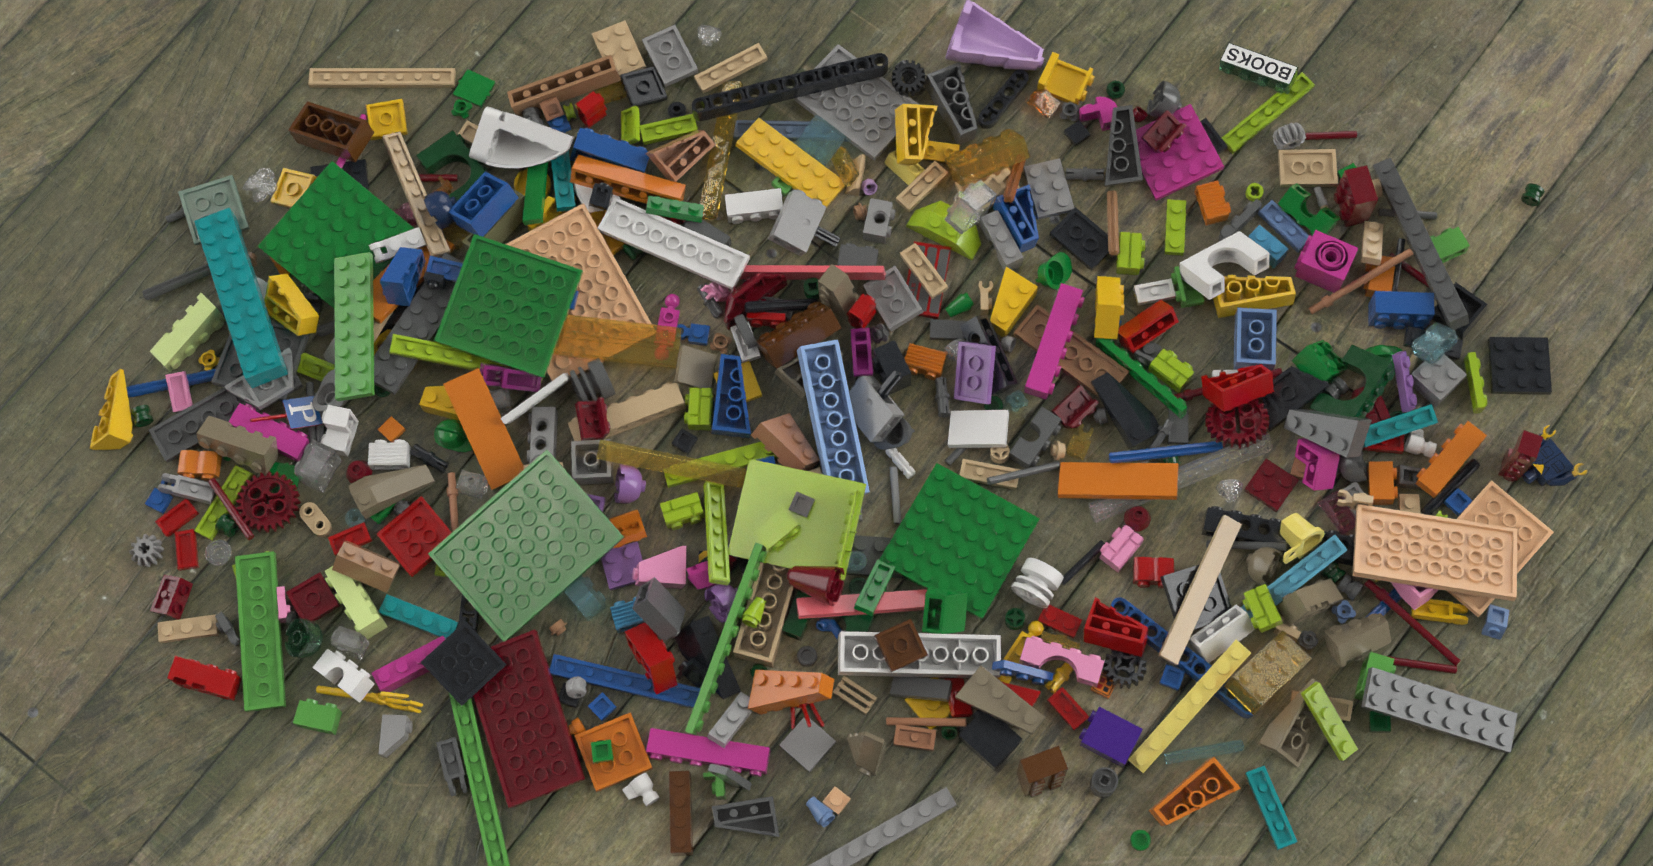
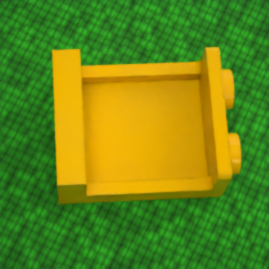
M1052 52L1038 81L1037 91L1064 102H1072L1079 105L1080 101L1084 102L1087 96V86H1091L1094 81L1093 68L1090 67L1086 71L1059 60V54Z

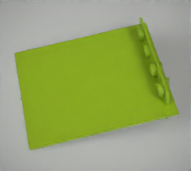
M749 459L739 506H737L738 510L728 554L749 559L755 542L762 544L753 531L784 506L800 526L797 529L799 532L791 539L787 537L782 541L783 545L778 550H771L769 552L766 549L767 555L763 563L791 569L793 566H838L844 569V575L841 574V580H845L855 534L857 533L859 516L862 514L860 511L866 484ZM796 492L815 499L808 518L789 510Z

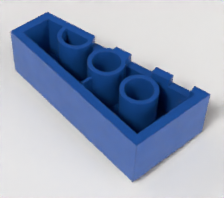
M580 128L570 161L575 162L579 154L644 173L649 160L646 152L649 151L641 146H632L624 140L612 139L611 136L606 134L594 133L592 129Z
M721 354L711 434L750 438L751 431L740 356Z

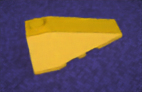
M119 369L110 377L104 399L107 401L98 414L101 416L99 426H95L90 444V449L92 450L121 449L129 444L133 438L131 433L133 425L124 370Z

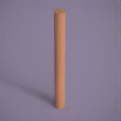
M887 717L886 725L966 727L967 720L966 718Z

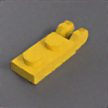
M1430 599L1416 610L1411 607V616L1414 619L1454 623L1457 625L1468 623L1466 616L1453 614V612L1466 614L1468 608L1464 604Z

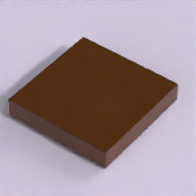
M911 619L874 635L891 673L928 656Z

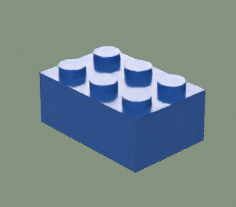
M484 172L455 203L449 214L459 227L483 237L513 205L518 196L507 182Z
M1375 291L1368 304V326H1374L1377 329L1385 327L1404 329L1408 326L1425 329L1435 315L1434 293Z

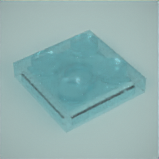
M815 115L795 145L826 166L846 136L821 117Z

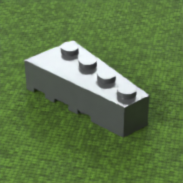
M960 62L927 74L924 86L935 106H938L937 109L955 142L961 145L973 140L976 135L977 125L972 107L970 106Z
M1132 105L1114 107L1112 110L1104 187L1142 182L1143 180Z
M1292 409L1288 412L1284 428L1349 458L1360 456L1372 420L1307 409Z

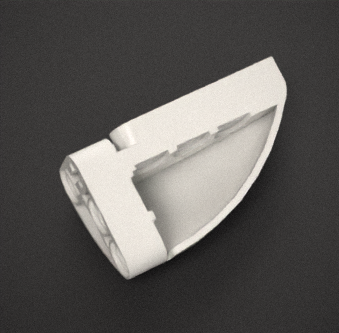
M487 106L483 111L470 149L469 158L494 167H532L544 164L566 153L570 149L574 137L518 115Z

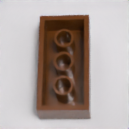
M308 101L288 130L298 144L353 162L357 161L374 134V131L365 119Z
M814 302L807 307V310L794 314L791 320L778 324L772 332L762 334L756 342L765 360L775 368H779L798 356L797 349L800 346L819 343L841 329L831 308L821 302Z
M1056 746L1021 759L1016 775L1025 797L1030 795L1033 798L1041 795L1044 789L1049 788L1051 791L1061 787L1068 767L1060 747Z

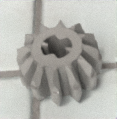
M1290 123L1279 127L1273 134L1274 144L1279 150L1294 149L1304 143L1306 139L1304 128L1299 123Z
M144 534L142 539L136 537L138 542L131 543L134 549L129 550V553L133 555L132 561L137 562V565L140 567L145 564L146 567L150 568L151 562L157 565L156 559L163 558L159 554L164 551V548L161 546L162 542L159 539L156 540L154 535L149 537L147 534Z

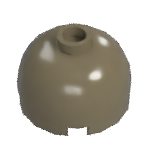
M1261 547L1254 553H1250L1246 560L1250 578L1259 585L1266 584L1268 586V582L1273 583L1282 566L1279 559L1280 557L1283 558V552L1271 547Z

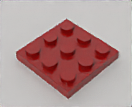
M421 496L381 529L377 536L407 573L413 577L433 560L428 553L452 532Z

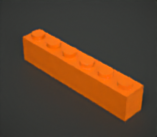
M579 154L572 167L570 179L571 183L592 189L595 183H606L613 187L614 195L647 204L648 196L683 201L686 188L685 184Z

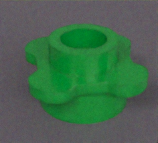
M458 99L455 101L454 109L451 113L453 116H461L463 119H467L469 117V110L472 109V104Z

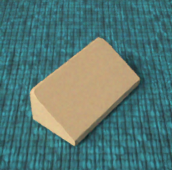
M864 154L854 158L851 162L846 194L860 195L866 165V156Z

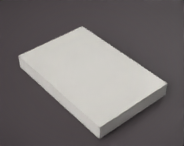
M951 411L948 447H1006L1009 411Z

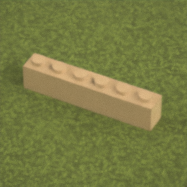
M669 382L662 385V388L647 390L638 397L631 396L619 404H610L607 408V420L610 423L611 429L604 439L686 409L677 383ZM575 417L571 422H568L574 441H581L578 419Z

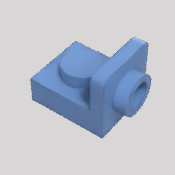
M1490 604L1487 608L1482 634L1501 639L1507 628L1509 610Z

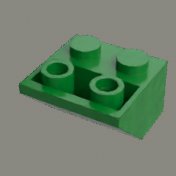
M1324 340L1307 345L1291 360L1300 371L1326 381L1328 384L1334 377L1340 376L1347 370L1342 362V358L1337 356L1332 346Z
M929 587L925 594L922 632L949 634L965 631L968 592Z

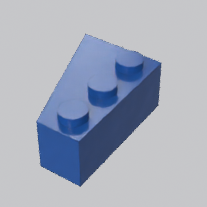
M1030 184L1017 189L1013 202H1004L1003 195L996 197L993 205L994 211H999L1021 253L1035 248L1039 239L1036 218L1033 212V200H1031Z
M400 247L380 279L383 295L386 297L388 304L410 306L426 262L421 249Z

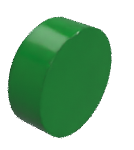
M1136 830L1130 837V844L1137 851L1146 850L1151 843V837L1145 830Z

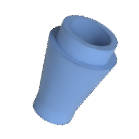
M812 797L807 801L806 806L811 811L818 825L825 827L834 820L833 810L817 800L816 797Z

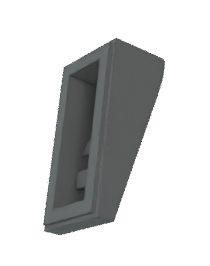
M1405 465L1394 467L1397 468V479H1394V486L1423 490L1415 484L1417 482L1416 475L1421 471V468Z

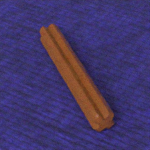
M1017 154L1015 156L1003 195L1004 202L1011 203L1014 201L1026 161L1024 154Z

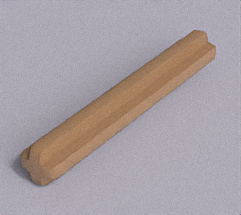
M1113 190L1107 192L1108 251L1110 255H1118L1117 192Z

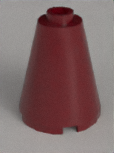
M793 566L792 569L788 570L787 580H789L791 586L826 605L834 606L833 601L837 602L842 593L844 581L841 580V574L844 575V569L838 566Z

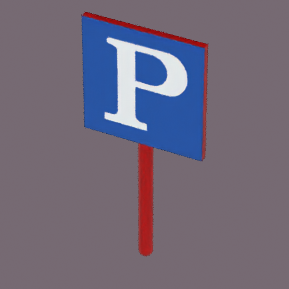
M314 396L282 400L286 414L250 419V422L287 417L290 430L323 425L319 411L313 408Z

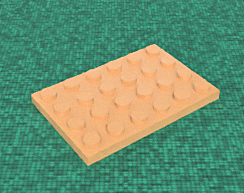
M1492 480L1457 518V520L1517 529V573L1554 533ZM1447 591L1477 617L1495 599Z

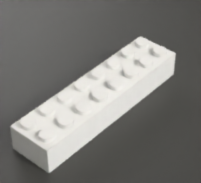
M841 631L838 635V675L971 678L981 665L996 678L1001 676L1000 672L992 670L993 662L1001 660V635L918 633L928 656L892 673L874 638V635L880 632Z

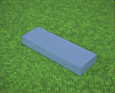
M1273 200L1258 212V215L1296 252H1300L1304 248L1309 235L1290 216L1283 212Z

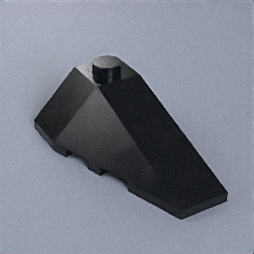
M1108 372L1091 381L1092 386L1128 449L1159 432L1157 428L1160 425L1153 413Z
M708 615L690 623L674 637L685 659L689 661L692 658H696L707 669L719 641ZM725 657L723 662L725 664L722 675L718 676L716 681L718 683L716 693L723 700L741 692L727 657Z

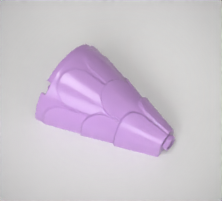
M966 0L946 53V59L955 62L1004 67V69L1036 71L1037 67L1041 68L1044 61L1042 57L1044 49L1019 31L1012 29L999 18L987 12L975 2Z

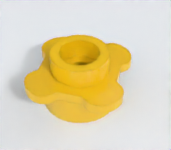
M214 350L204 352L198 359L199 363L204 365L206 371L212 370L213 367L218 365L220 360L215 355Z

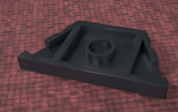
M1293 366L1273 379L1274 392L1261 397L1264 409L1268 410V430L1272 431L1287 419L1289 410L1301 409L1329 388L1328 382L1304 373Z

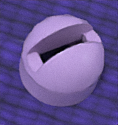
M868 178L862 182L861 188L866 195H872L877 191V184L874 180Z

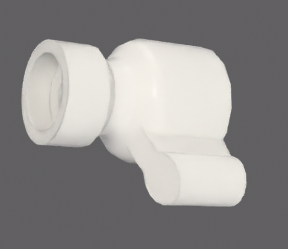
M1418 429L1409 432L1404 451L1415 455L1423 453L1424 456L1432 458L1437 444L1430 441L1425 442L1424 431Z
M647 773L639 775L622 789L628 800L642 796L646 807L655 803L660 798L657 792L652 790L653 782Z

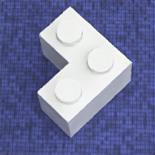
M328 405L327 410H324L322 414L323 424L327 428L326 434H323L321 438L322 448L327 453L348 457L359 421L351 409Z

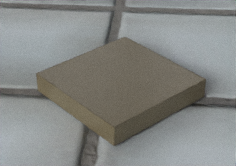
M681 345L674 382L691 388H711L716 355Z

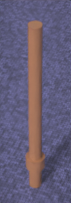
M1410 248L1330 296L1322 297L1320 302L1308 309L1313 315L1324 307L1332 306L1336 300L1414 255Z
M450 472L447 474L448 487L446 490L450 505L451 532L459 527L457 496H459L458 487H456L455 473Z

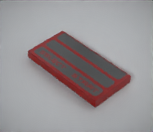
M914 241L945 282L951 247ZM909 269L906 284L924 311L918 316L939 319L943 293L932 299Z

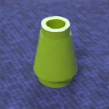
M755 597L743 613L742 622L751 628H756L757 625H760L766 601L760 597Z

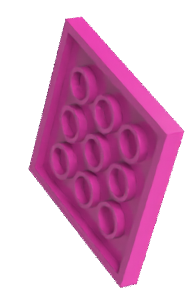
M1191 104L1176 110L1172 114L1180 123H1185L1186 127L1183 129L1185 132L1178 139L1175 138L1171 142V148L1165 153H1155L1141 139L1155 121L1136 129L1142 175L1156 201L1224 169L1219 155Z

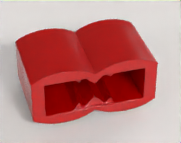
M594 91L575 104L578 116L587 128H591L607 116L604 98L600 93L596 94Z
M861 294L848 311V322L854 328H866L875 316L876 303L872 296Z
M1134 557L1133 584L1138 585L1140 588H1148L1150 585H1158V588H1164L1160 577L1174 573V558Z

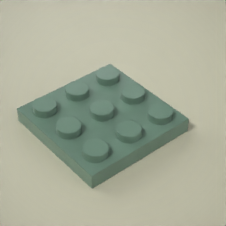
M233 175L178 192L195 245L201 244L194 221L229 207L236 216L241 231L250 229Z

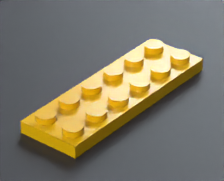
M760 118L736 142L735 146L776 177H779L788 186L790 185L792 189L801 190L811 199L820 200L826 208L846 187L847 182Z

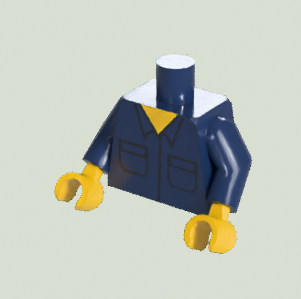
M1550 425L1544 427L1543 434H1539L1543 436L1537 459L1528 468V471L1522 475L1527 484L1537 480L1541 486L1546 484L1549 486H1564L1576 479L1577 475L1587 474L1588 470L1582 473L1578 471V468L1584 464L1578 463L1574 467L1552 439L1547 440L1548 437H1552L1556 433V430L1552 434L1546 432Z

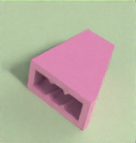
M686 546L677 547L639 562L636 568H633L632 573L635 586H642L655 577L665 588L682 589L686 584Z

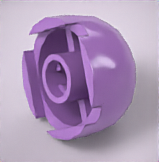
M619 464L620 467L617 469L615 480L616 490L619 492L618 494L614 493L615 503L626 504L634 502L639 498L641 492H645L646 481L642 480V474L634 466Z
M716 584L705 590L704 593L705 600H710L712 605L709 607L710 611L721 623L726 622L738 590L730 585Z

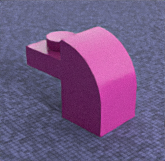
M1096 97L1094 105L1086 104L1079 109V120L1084 122L1098 118L1102 131L1110 130L1112 110L1118 106L1109 98Z

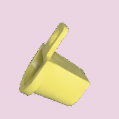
M1298 513L1291 514L1281 521L1280 534L1291 547L1290 550L1284 553L1283 562L1287 564L1296 557L1301 559L1314 550L1325 535L1323 529L1313 526Z

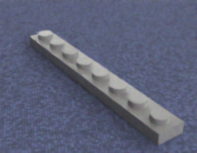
M947 787L809 866H852L952 809L957 804Z

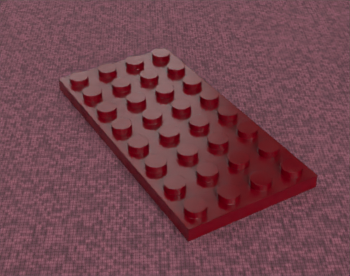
M534 629L491 646L507 665L473 696L508 808L519 806L585 780L538 632Z

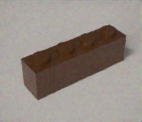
M689 770L669 771L670 851L672 856H693L691 773Z

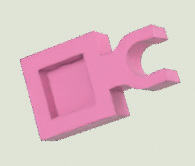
M711 282L700 289L708 294L705 297L707 300L714 297L716 302L726 301L729 295V288L715 282Z
M285 586L276 587L278 620L280 623H286L287 615L290 612V605H286Z

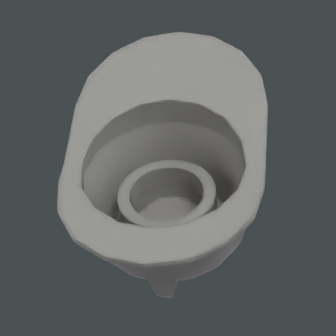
M335 369L326 374L313 398V408L317 411L327 410L328 405L340 407L344 402L335 399Z

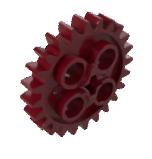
M1258 399L1225 412L1213 403L1212 407H1208L1205 426L1207 427V433H1211V438L1216 437V443L1223 441V446L1229 443L1231 448L1237 444L1239 449H1241L1242 444L1249 447V442L1256 444V439L1262 440V436L1267 434V429H1269L1268 410L1264 409L1263 403L1258 404ZM1235 408L1238 409L1239 434L1236 431Z
M269 471L267 476H264L260 472L259 478L253 475L252 482L246 480L247 487L241 485L244 492L237 493L241 499L236 500V503L240 505L236 509L240 512L247 525L250 524L249 527L252 530L257 526L258 532H261L263 528L266 533H269L270 528L277 532V526L284 529V522L291 524L289 518H296L293 511H299L296 505L301 503L297 499L300 494L296 491L298 489L295 484L292 485L293 481L291 479L287 480L285 474L280 477V474L276 471L273 476ZM280 487L277 493H271L273 488ZM256 493H261L258 498L253 499ZM284 505L281 511H276L278 506ZM265 510L262 516H257L259 511Z

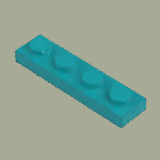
M568 150L566 153L551 160L557 212L569 211L576 207L573 183L570 182L571 165Z
M1432 404L1371 424L1363 448L1438 423Z
M386 594L378 611L382 615L438 637L444 636L447 638L458 628V622L388 594Z
M1265 765L1246 772L1245 776L1277 850L1297 843L1298 841Z

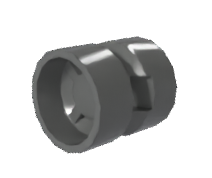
M1102 767L1097 769L1090 781L1092 793L1100 798L1111 796L1117 788L1118 776L1110 768Z

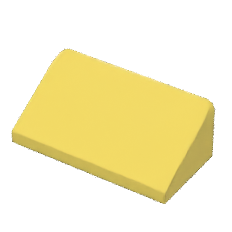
M896 150L889 153L885 160V165L907 185H910L925 170L918 163L915 165L897 164Z

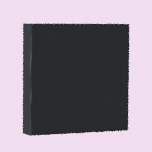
M655 66L620 74L621 82L631 107H642L667 100V94Z

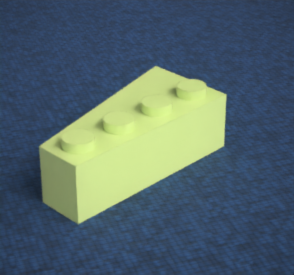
M202 293L197 296L199 301L194 306L190 305L185 310L187 312L186 316L181 320L177 319L173 324L172 332L165 333L150 350L152 355L169 372L177 369L187 356H191L200 344L205 343L213 332L222 328L226 321L220 311Z
M333 566L325 570L328 576L325 578L330 588L334 587L336 590L335 597L340 604L343 603L346 607L344 611L348 618L354 621L356 625L354 628L359 636L364 635L368 640L388 627L360 581L332 570Z

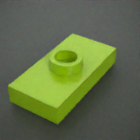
M637 106L621 111V140L627 141L630 145L640 141L639 108Z

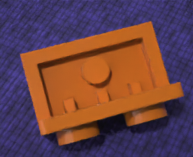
M638 510L609 519L625 537L613 548H620L625 544L647 537Z

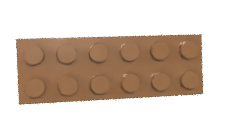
M1037 304L1014 331L1013 335L1037 352L1050 313ZM1071 329L1070 331L1073 332L1070 343L1066 342L1064 348L1067 349L1064 360L1060 359L1059 366H1061V370L1099 398L1091 384L1092 380L1108 372L1121 384L1129 374V371Z

